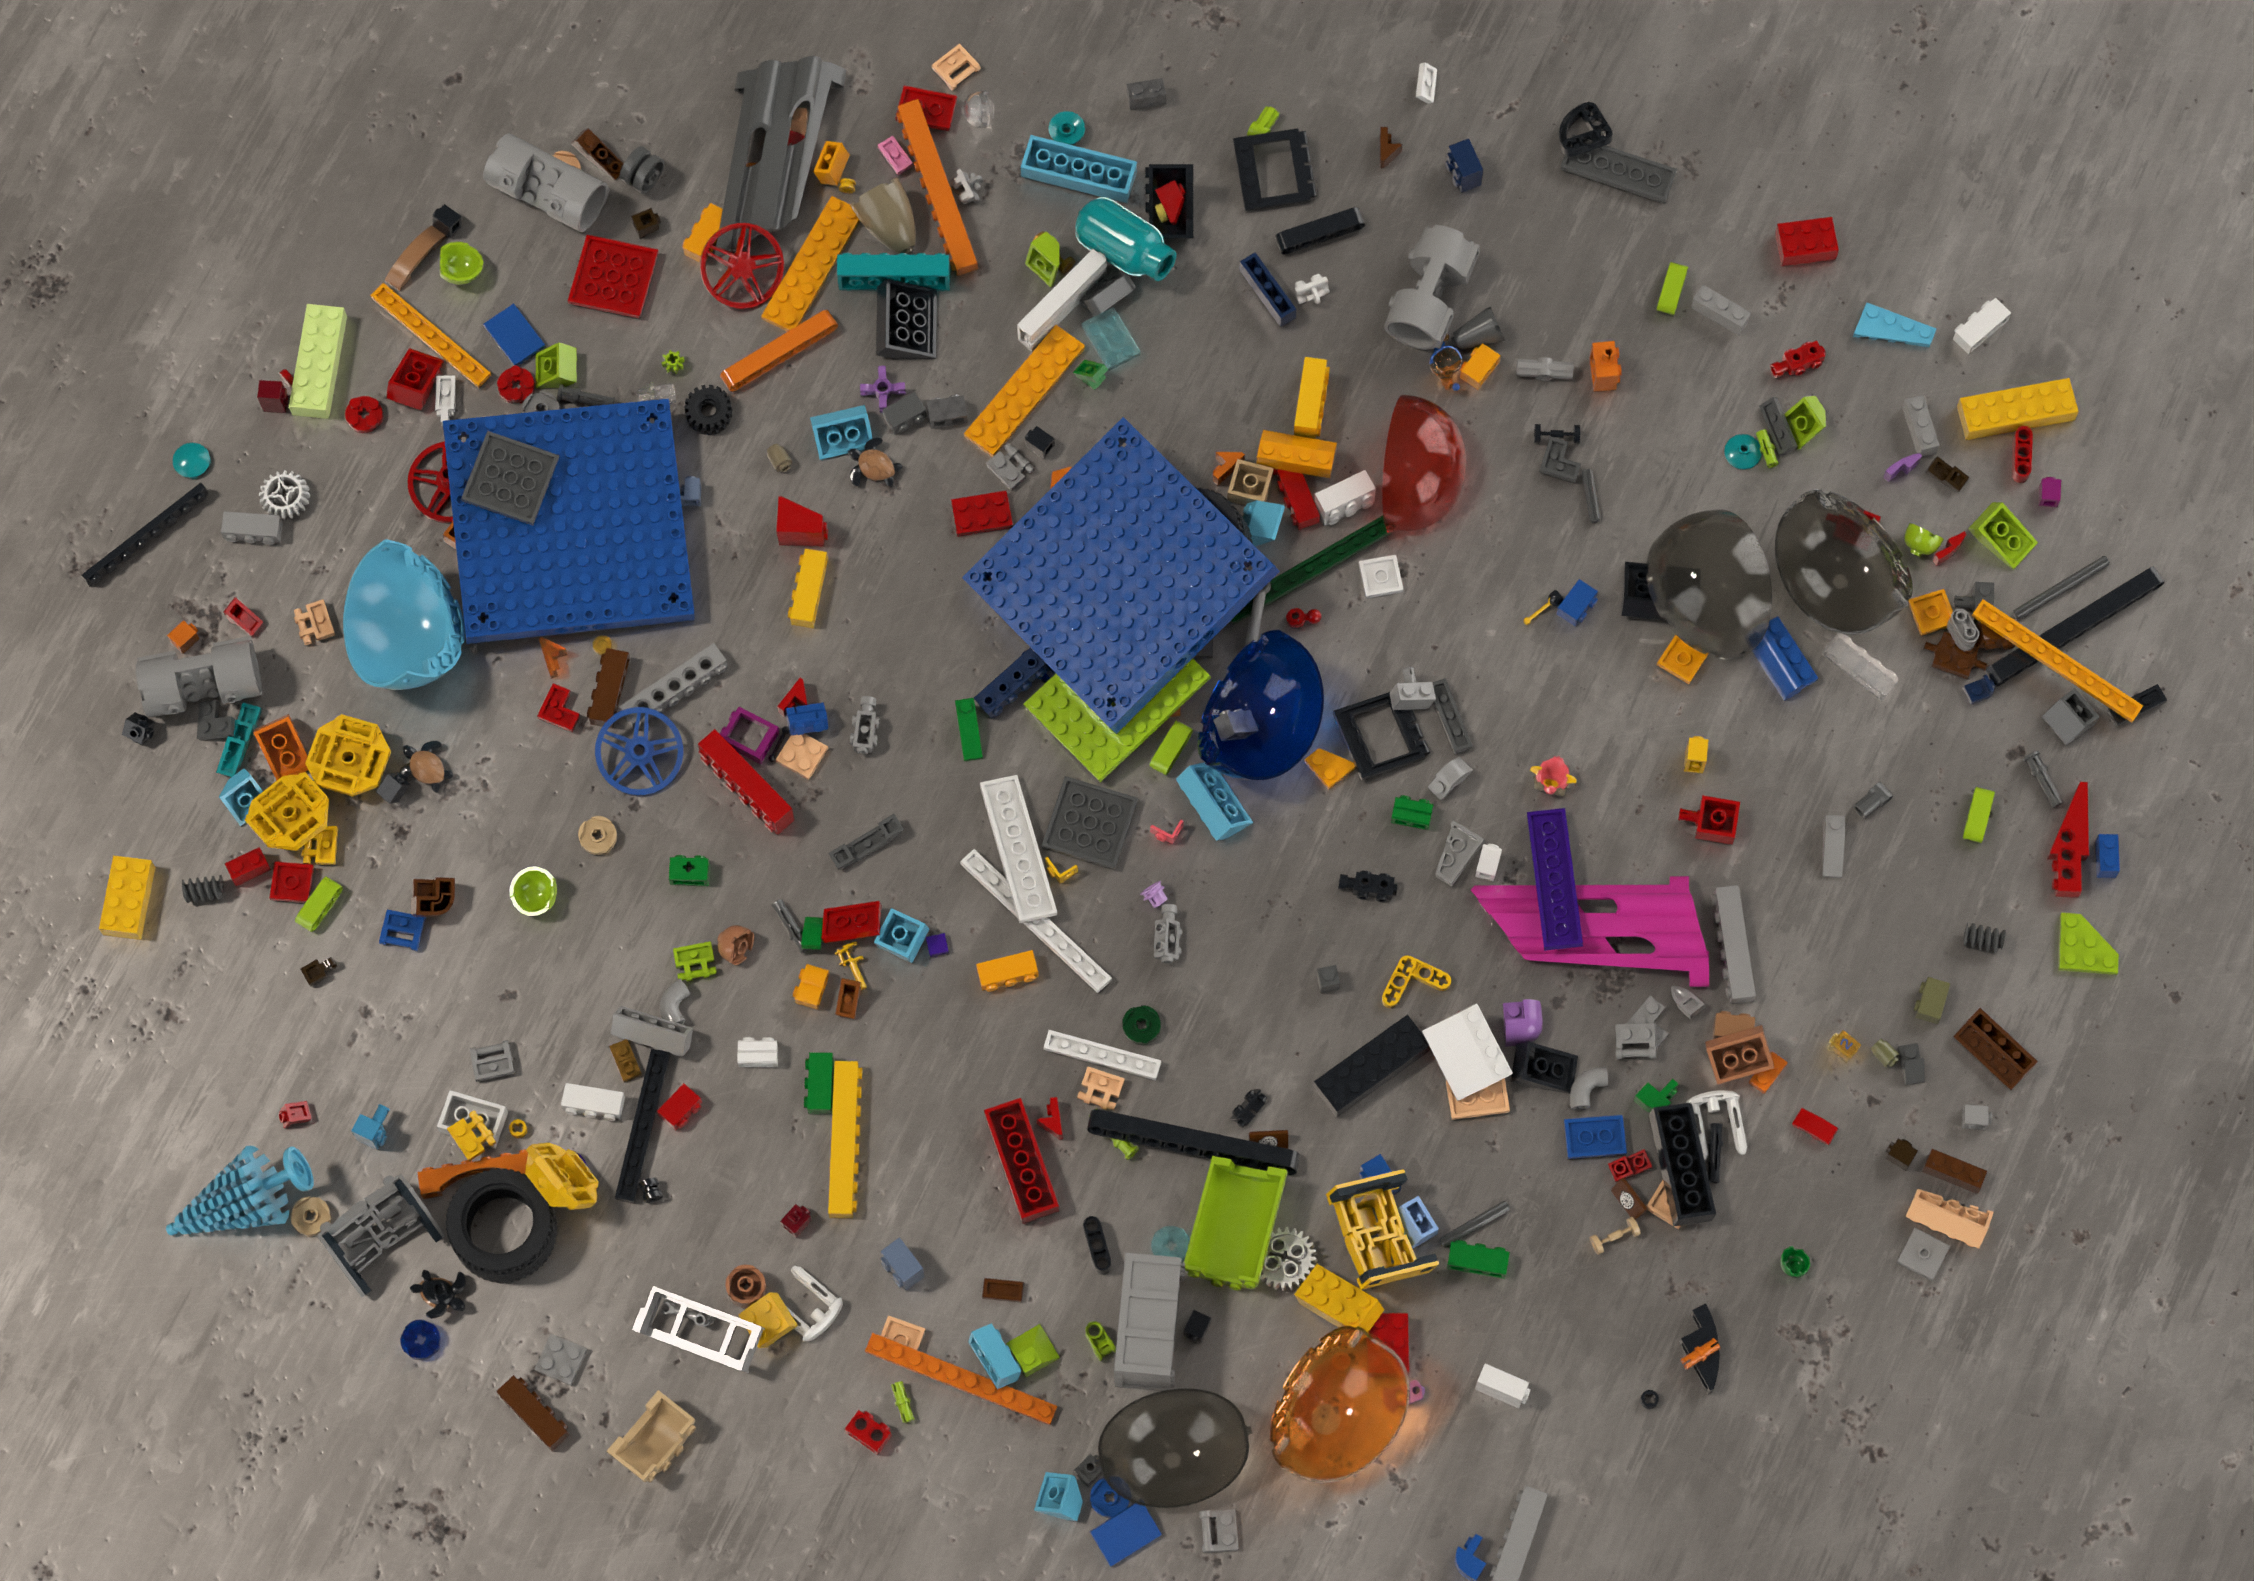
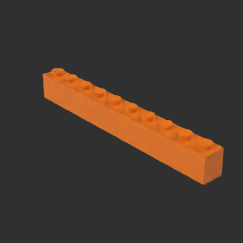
M919 100L897 106L898 113H895L898 123H902L904 127L901 131L904 140L908 139L910 145L907 148L910 156L915 158V162H913L915 171L921 174L922 178H919L922 189L926 188L927 194L925 198L927 204L932 205V218L934 222L937 221L939 227H937L939 237L944 238L945 244H943L945 254L950 255V268L952 271L955 270L957 276L977 270L978 263Z

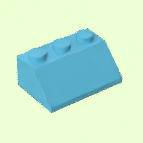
M865 405L810 417L820 460L847 454L849 449L864 450L866 442L873 439Z

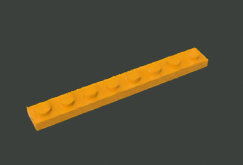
M382 283L370 295L376 303L477 388H480L491 377V373L386 284Z

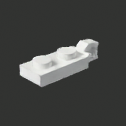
M455 375L436 376L435 410L437 417L441 416L442 427L443 421L450 420V416H454L456 397Z

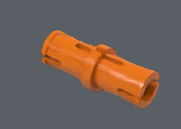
M1712 1338L1701 1347H1695V1351L1681 1358L1682 1364L1690 1360V1362L1684 1365L1685 1369L1688 1370L1699 1361H1705L1707 1356L1719 1350V1343L1711 1347L1717 1342L1716 1339Z

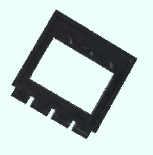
M1296 128L1233 138L1245 211L1309 202L1311 197L1317 196L1315 183L1307 182L1313 181L1314 175L1312 165L1305 166V163L1311 162L1309 147L1302 148L1303 145L1308 144L1306 131L1299 132V129ZM1289 140L1298 193L1262 198L1253 146Z
M1390 692L1333 711V716L1361 781L1425 759V755L1431 753L1426 740L1419 741L1424 738L1419 724H1411L1417 721L1413 710H1393ZM1389 704L1409 753L1374 764L1354 716Z

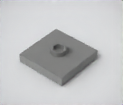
M1914 1228L1897 1263L1933 1281L1950 1245Z

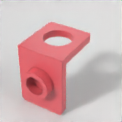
M1180 820L1172 835L1154 825L1150 826V833L1154 834L1161 842L1167 841L1173 844L1184 826V821Z

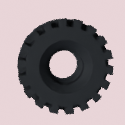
M710 384L709 388L701 385L702 389L699 390L696 387L694 389L695 393L690 392L688 394L689 399L686 398L684 410L688 424L693 427V430H699L700 434H704V431H707L708 435H712L711 431H715L717 434L719 433V428L724 430L726 428L725 424L729 425L731 422V401L724 390L721 391L720 387L717 386L714 389V386ZM705 405H713L716 408V412L711 416H704L701 410Z

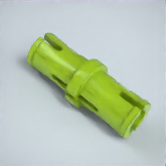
M1766 429L1760 430L1756 433L1760 444V452L1764 455L1768 468L1776 467L1779 463L1774 453V444H1771L1768 431Z
M903 1381L891 1384L896 1400L895 1406H898L902 1423L914 1420L909 1404L911 1401L907 1397Z

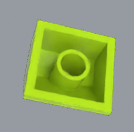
M558 342L536 353L535 388H559L560 384L568 387L576 383L577 348Z

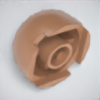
M739 925L728 927L718 936L719 954L727 962L734 965L741 964L747 958L743 956L746 950L749 949L751 951L753 947L754 933Z

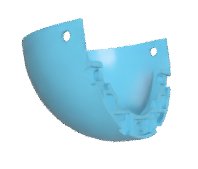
M388 539L373 547L362 558L351 578L343 614L344 642L350 663L354 671L364 682L384 689L407 690L429 684L455 666L462 653L461 646L465 641V628L458 600L453 599L449 591L451 587L441 572L423 555L418 556L414 553L411 547Z

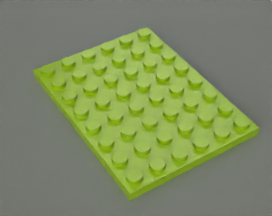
M1192 658L1117 734L1057 674L1052 676L1023 705L1101 783L1209 681L1211 676Z

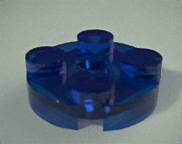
M420 1319L406 1325L400 1337V1344L403 1351L410 1358L425 1360L439 1351L441 1336L434 1324ZM419 1335L426 1337L422 1345L415 1343Z

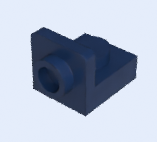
M1986 674L1982 679L1964 685L1963 689L1972 705L1992 697L1995 685L1993 680L1989 679Z

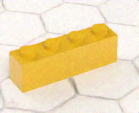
M805 548L804 555H800L799 566H801L800 572L796 573L795 577L797 588L793 589L791 600L794 601L793 607H789L788 618H790L791 625L814 629L828 563L827 552Z

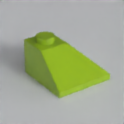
M1046 231L1031 242L1025 264L1050 288L1054 285L1059 268V242Z
M1816 396L1803 397L1784 414L1797 444V449H1801L1826 427V411Z
M1040 1324L1006 1343L1015 1361L1019 1362L1025 1378L1060 1358Z

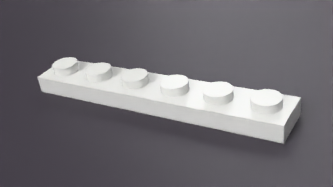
M1052 1030L1048 1031L1043 1047L1046 1051L1155 1081L1161 1065V1060Z

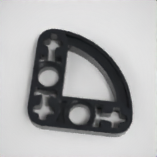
M1585 102L1573 108L1564 117L1559 129L1560 148L1563 154L1568 157L1608 145L1613 139L1612 129L1597 105L1593 102ZM1582 117L1590 131L1567 139V133L1571 125ZM1595 121L1601 122V124L1598 126L1593 125L1592 123ZM1588 139L1591 140L1592 143L1585 144L1583 143V141Z

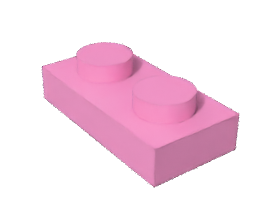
M893 136L877 145L879 151L897 175L913 167V162Z

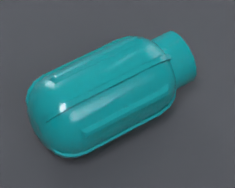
M1099 197L1087 203L1078 212L1075 224L1078 242L1090 251L1094 249L1096 252L1103 253L1107 262L1131 276L1146 274L1155 281H1161L1172 270L1177 253L1164 244V237L1161 231L1119 203L1107 197Z

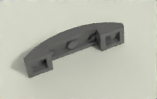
M892 814L879 822L877 827L847 845L844 843L828 854L839 870L874 853L896 838L904 829L896 815Z

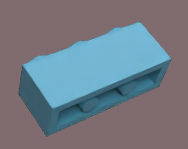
M992 1323L972 1331L968 1343L996 1388L999 1389L1018 1381L1021 1366L1018 1361L1014 1360L1010 1348L1004 1344L1000 1332L994 1328Z

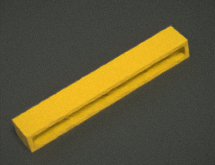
M835 1061L829 1218L853 1219V1213H857V1201H854V1193H858V1182H855V1174L859 1172V1163L855 1162V1157L859 1155V1143H856V1136H860V1124H857V1117H861V1105H858V1098L862 1097V1086H858L859 1079H862L863 1069L859 1068L858 1061Z

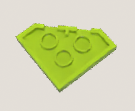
M2061 912L2058 970L2117 975L2119 954L2081 914Z

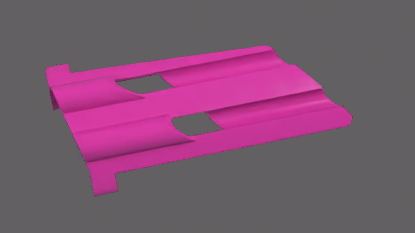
M1670 876V885H1575L1577 900H1614L1617 905L1616 913H1585L1578 905L1583 947L1544 951L1536 885H1475L1471 889V892L1484 910L1497 922L1510 943L1525 960L1690 971V987H1709V951H1706L1694 901L1689 891V876ZM1606 937H1642L1654 945L1655 951L1651 954H1618L1608 943Z

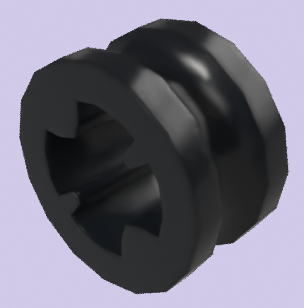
M1646 1390L1641 1395V1405L1646 1409L1655 1408L1659 1402L1658 1394L1653 1390ZM1652 1395L1654 1397L1653 1401H1655V1403L1649 1402L1647 1404L1645 1402L1646 1398L1644 1397H1650Z

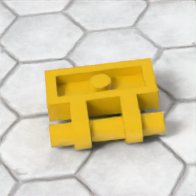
M327 826L304 844L301 854L303 864H310L311 858L316 857V865H336L338 826ZM312 841H317L316 849H312Z
M475 1110L469 1113L472 1119L470 1123L467 1124L465 1119L462 1118L447 1128L469 1162L485 1152L482 1146L483 1143L487 1141L489 1146H493L496 1143L493 1132L487 1129L483 1123L484 1119ZM476 1127L481 1132V1136L478 1138L472 1131Z

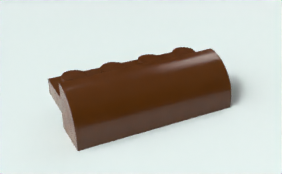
M1981 1008L1953 1036L2010 1091L2038 1063L2030 1053Z

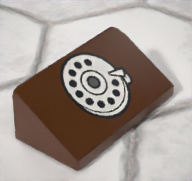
M1287 1130L1249 1132V1141L1286 1149L1289 1147Z
M1625 1178L1620 1179L1611 1189V1192L1628 1215L1637 1220L1646 1213L1647 1207Z

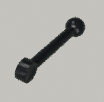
M787 726L782 728V735L773 753L768 757L770 762L775 761V755L785 735L789 733Z

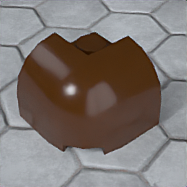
M435 877L433 880H412V916L438 917L449 911L455 898V878Z

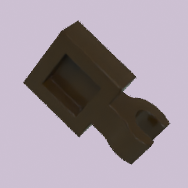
M330 957L322 963H319L316 959L300 968L311 987L327 978L326 971H331L338 966L334 959Z

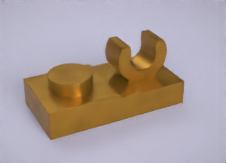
M628 1039L609 1046L624 1082L642 1075Z

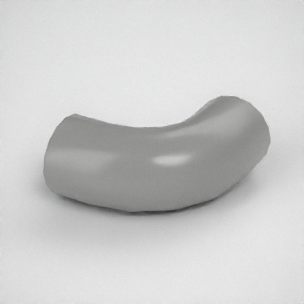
M681 978L671 984L664 992L660 1001V1015L662 1019L683 1025L686 1020L680 1013L679 1005L691 993Z
M1606 1067L1584 1071L1575 1079L1570 1092L1571 1109L1582 1110L1590 1108L1589 1095L1591 1090L1596 1087L1608 1086Z

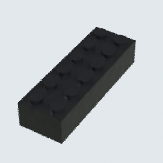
M1407 1014L1316 1079L1313 1083V1088L1337 1118L1428 1053L1430 1047L1422 1032Z
M1692 1103L1654 1107L1649 1114L1673 1226L1710 1222L1715 1217L1716 1210Z

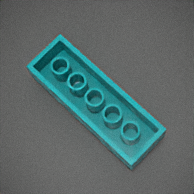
M843 253L842 255H837L839 290H877V286L886 279L937 289V291H950L949 255L943 253L927 255L925 253H918L916 255H908L906 253H899L898 255H890L888 253H880L879 255Z

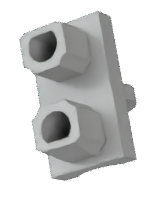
M961 168L957 170V176L950 181L956 190L964 186L965 191L958 194L960 201L964 205L971 201L975 203L981 201L976 190H981L982 176H975L974 173H970L971 179H969L967 173H963Z

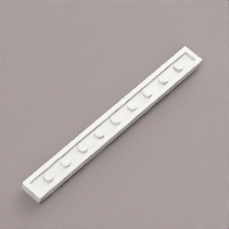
M973 849L960 861V864L1017 917L1007 879ZM1042 918L1023 923L1097 993L1111 981L1112 978L1050 919Z

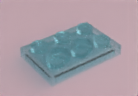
M1114 307L1081 323V327L1103 364L1108 368L1107 371L1141 355L1140 350Z

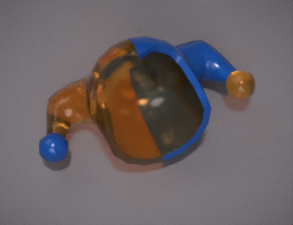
M1446 334L1441 348H1434V353L1429 360V367L1432 373L1439 377L1444 389L1458 391L1460 385L1458 383L1453 384L1452 378L1462 367L1463 358L1456 348L1445 346V342L1450 338L1449 334Z

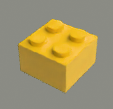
M778 1292L766 1294L738 1314L740 1319L765 1328L758 1342V1348L769 1347L798 1326Z

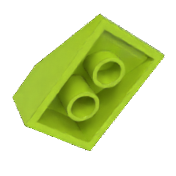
M1992 502L1968 528L1983 546L2011 569H2014L2038 544L2036 539L2003 502Z

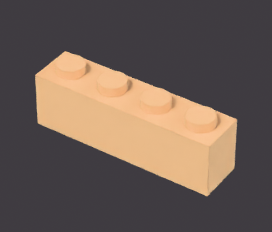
M1917 1189L1906 1217L1910 1218L1913 1222L1928 1226L1931 1230L1940 1231L1952 1239H1958L1970 1247L1979 1249L1988 1231L1994 1212L1987 1210L1986 1213L1978 1211L1977 1206L1970 1205L1968 1208L1961 1206L1957 1200L1945 1201L1940 1195Z

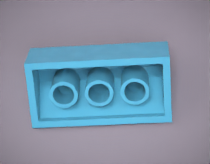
M1213 761L1190 765L1176 778L1180 788L1185 792L1191 805L1196 809L1201 820L1206 824L1216 841L1227 839L1253 823Z

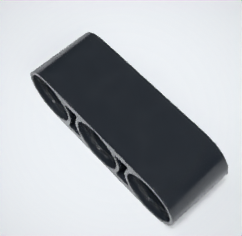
M1089 1216L1083 1223L1086 1242L1095 1272L1105 1275L1111 1270L1110 1254L1100 1220L1095 1216ZM1094 1223L1098 1227L1096 1230L1090 1231L1087 1229V1225ZM1094 1242H1101L1103 1246L1100 1249H1094L1092 1244ZM1104 1260L1108 1265L1105 1268H1100L1097 1266V1263Z

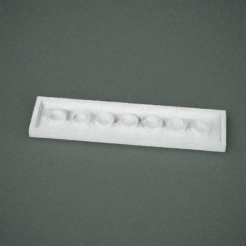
M1013 775L981 782L980 789L1019 924L1056 916L1057 909L1018 776Z

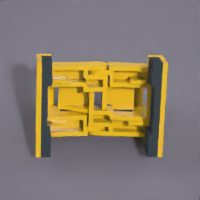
M1404 1169L1335 1185L1326 1194L1329 1206L1334 1205L1341 1231L1343 1237H1345L1346 1247L1359 1274V1278L1356 1280L1361 1290L1426 1274L1439 1265L1435 1253L1416 1259L1406 1234L1404 1235L1402 1221L1392 1194V1190L1398 1189L1408 1180ZM1363 1196H1364V1198L1361 1200V1202H1359V1203H1356V1202H1355V1199H1354V1198H1359V1197H1363ZM1372 1208L1375 1209L1378 1222L1376 1221ZM1378 1233L1379 1237L1371 1238V1236Z

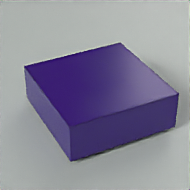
M945 933L926 937L930 957L949 953Z

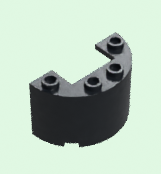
M1149 164V167H1145V178H1149V183H1145V195H1149V202H1145V213H1149V223L1161 231L1164 239L1194 238L1193 164ZM1175 180L1177 184H1182L1186 193L1183 194L1185 201L1177 224L1173 226L1169 218L1165 222H1160L1155 205L1160 204L1161 201L1155 190Z

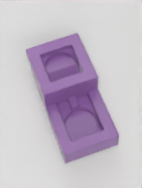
M1920 453L1913 454L1897 461L1885 471L1883 478L1890 482L1901 470L1908 475L1920 463L1922 455Z

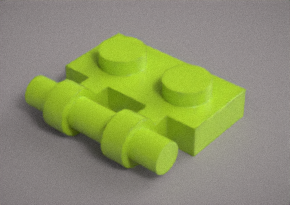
M711 941L673 948L676 969L684 968L685 971L684 973L677 974L678 979L681 978L682 981L686 980L688 982L693 981V978H709L710 975L717 974L716 966L708 968L707 963L715 962ZM701 964L702 969L691 971L690 966Z

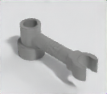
M672 1301L663 1302L669 1305L670 1308L669 1311L662 1310L663 1314L678 1315L680 1307L674 1305ZM687 1310L685 1314L686 1318L694 1320L698 1326L712 1325L715 1317L703 1312L696 1313Z

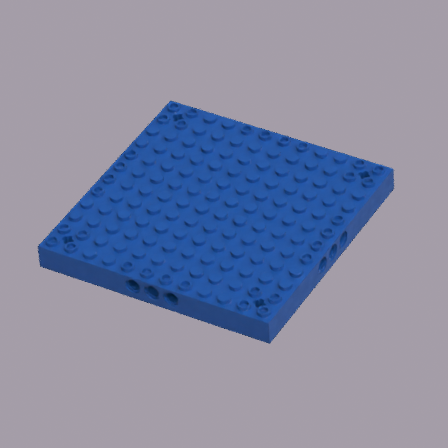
M669 399L443 421L467 644L694 620L695 613ZM654 418L655 423H650V419ZM487 431L559 455L558 463L534 525L461 501ZM462 437H466V442L461 441ZM672 597H675L676 603H671ZM481 617L486 618L485 623H481Z
M1122 417L962 578L1095 714L1117 734L1280 571L1152 444ZM1249 566L1253 568L1251 571L1247 569Z

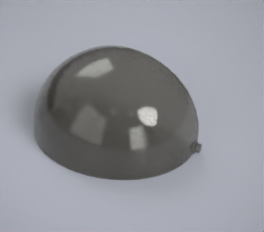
M1191 1388L1164 1390L1135 1400L1110 1419L1099 1439V1457L1095 1459L1096 1468L1100 1467L1102 1469L1104 1478L1109 1486L1117 1494L1133 1503L1154 1508L1188 1506L1213 1497L1228 1487L1238 1477L1248 1458V1436L1252 1434L1251 1426L1245 1425L1244 1418L1239 1409L1221 1395Z

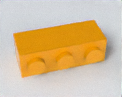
M710 203L707 208L705 207L702 210L701 219L693 225L690 237H687L683 242L682 247L685 256L700 263L705 244L720 228L722 208ZM716 239V241L712 244L713 246H715V245L717 244V239Z
M1033 950L976 964L982 991L991 992L997 990L1000 986L1011 987L1016 985L1017 982H1031L1039 977Z

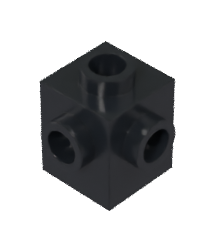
M135 712L126 718L122 735L135 743L143 744L153 737L155 721Z

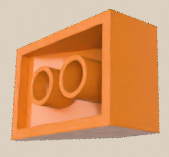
M289 714L254 730L253 733L276 781L282 776L299 775V773L308 771L305 764L308 754Z

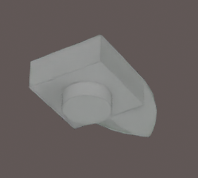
M1677 986L1671 987V994L1677 1003L1678 1009L1689 1019H1692L1705 1009V1004L1689 990Z

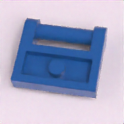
M387 909L379 944L386 945L388 943L409 947L411 950L418 951L425 917H414L409 913ZM393 931L414 936L413 940L388 936V933Z

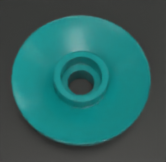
M1060 112L1050 120L1048 127L1050 137L1057 142L1069 145L1076 144L1084 136L1085 123L1074 112ZM1068 129L1070 132L1065 133L1064 130Z
M1747 434L1733 436L1728 440L1724 449L1725 458L1728 463L1741 470L1753 468L1759 463L1762 456L1757 439ZM1741 447L1747 448V451H1742Z

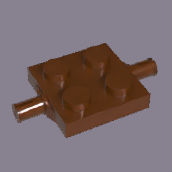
M1947 632L1943 633L1941 641L1937 645L1926 641L1923 648L1934 652V660L1931 667L1968 679L1974 667L1985 671L1988 664L1977 660L1979 649L1977 643H1975L1971 650L1963 651L1958 648L1951 634Z

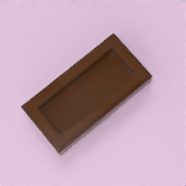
M984 1278L982 1299L1022 1303L1024 1282Z

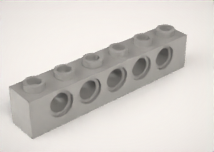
M713 643L619 706L620 711L646 706L663 713V710L669 706H675L684 696L687 697L694 693L695 689L700 685L704 686L709 683L715 675L724 673L728 667L727 660ZM705 664L711 665L707 670L702 669V666ZM688 675H695L693 680L686 679ZM674 685L680 686L676 691L670 690ZM657 696L664 697L662 701H655ZM637 713L624 716L634 729ZM641 713L639 728L644 727L645 713ZM648 714V720H650L653 717L656 718L655 716Z

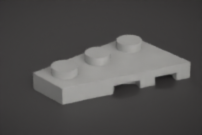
M1453 820L1436 870V877L1452 887L1485 843V840Z

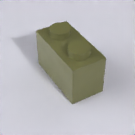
M1927 977L1925 982H1921L1919 993L1922 995L1920 1000H1916L1913 1010L1917 1011L1915 1018L1938 1024L1951 983Z

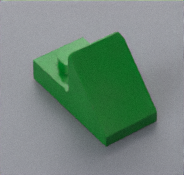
M1084 359L1074 370L1073 374L1089 387L1096 390L1106 379L1104 374L1108 368L1104 364Z

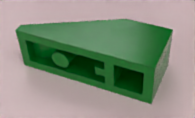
M974 698L955 700L964 761L983 759Z

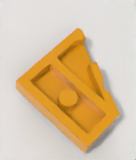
M1318 748L1304 759L1306 765L1328 790L1356 769L1353 762L1321 748Z

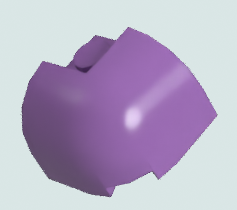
M1525 999L1522 1002L1503 1003L1505 1047L1516 1046V1044L1527 1041H1535L1541 1034L1543 1026L1541 1002Z

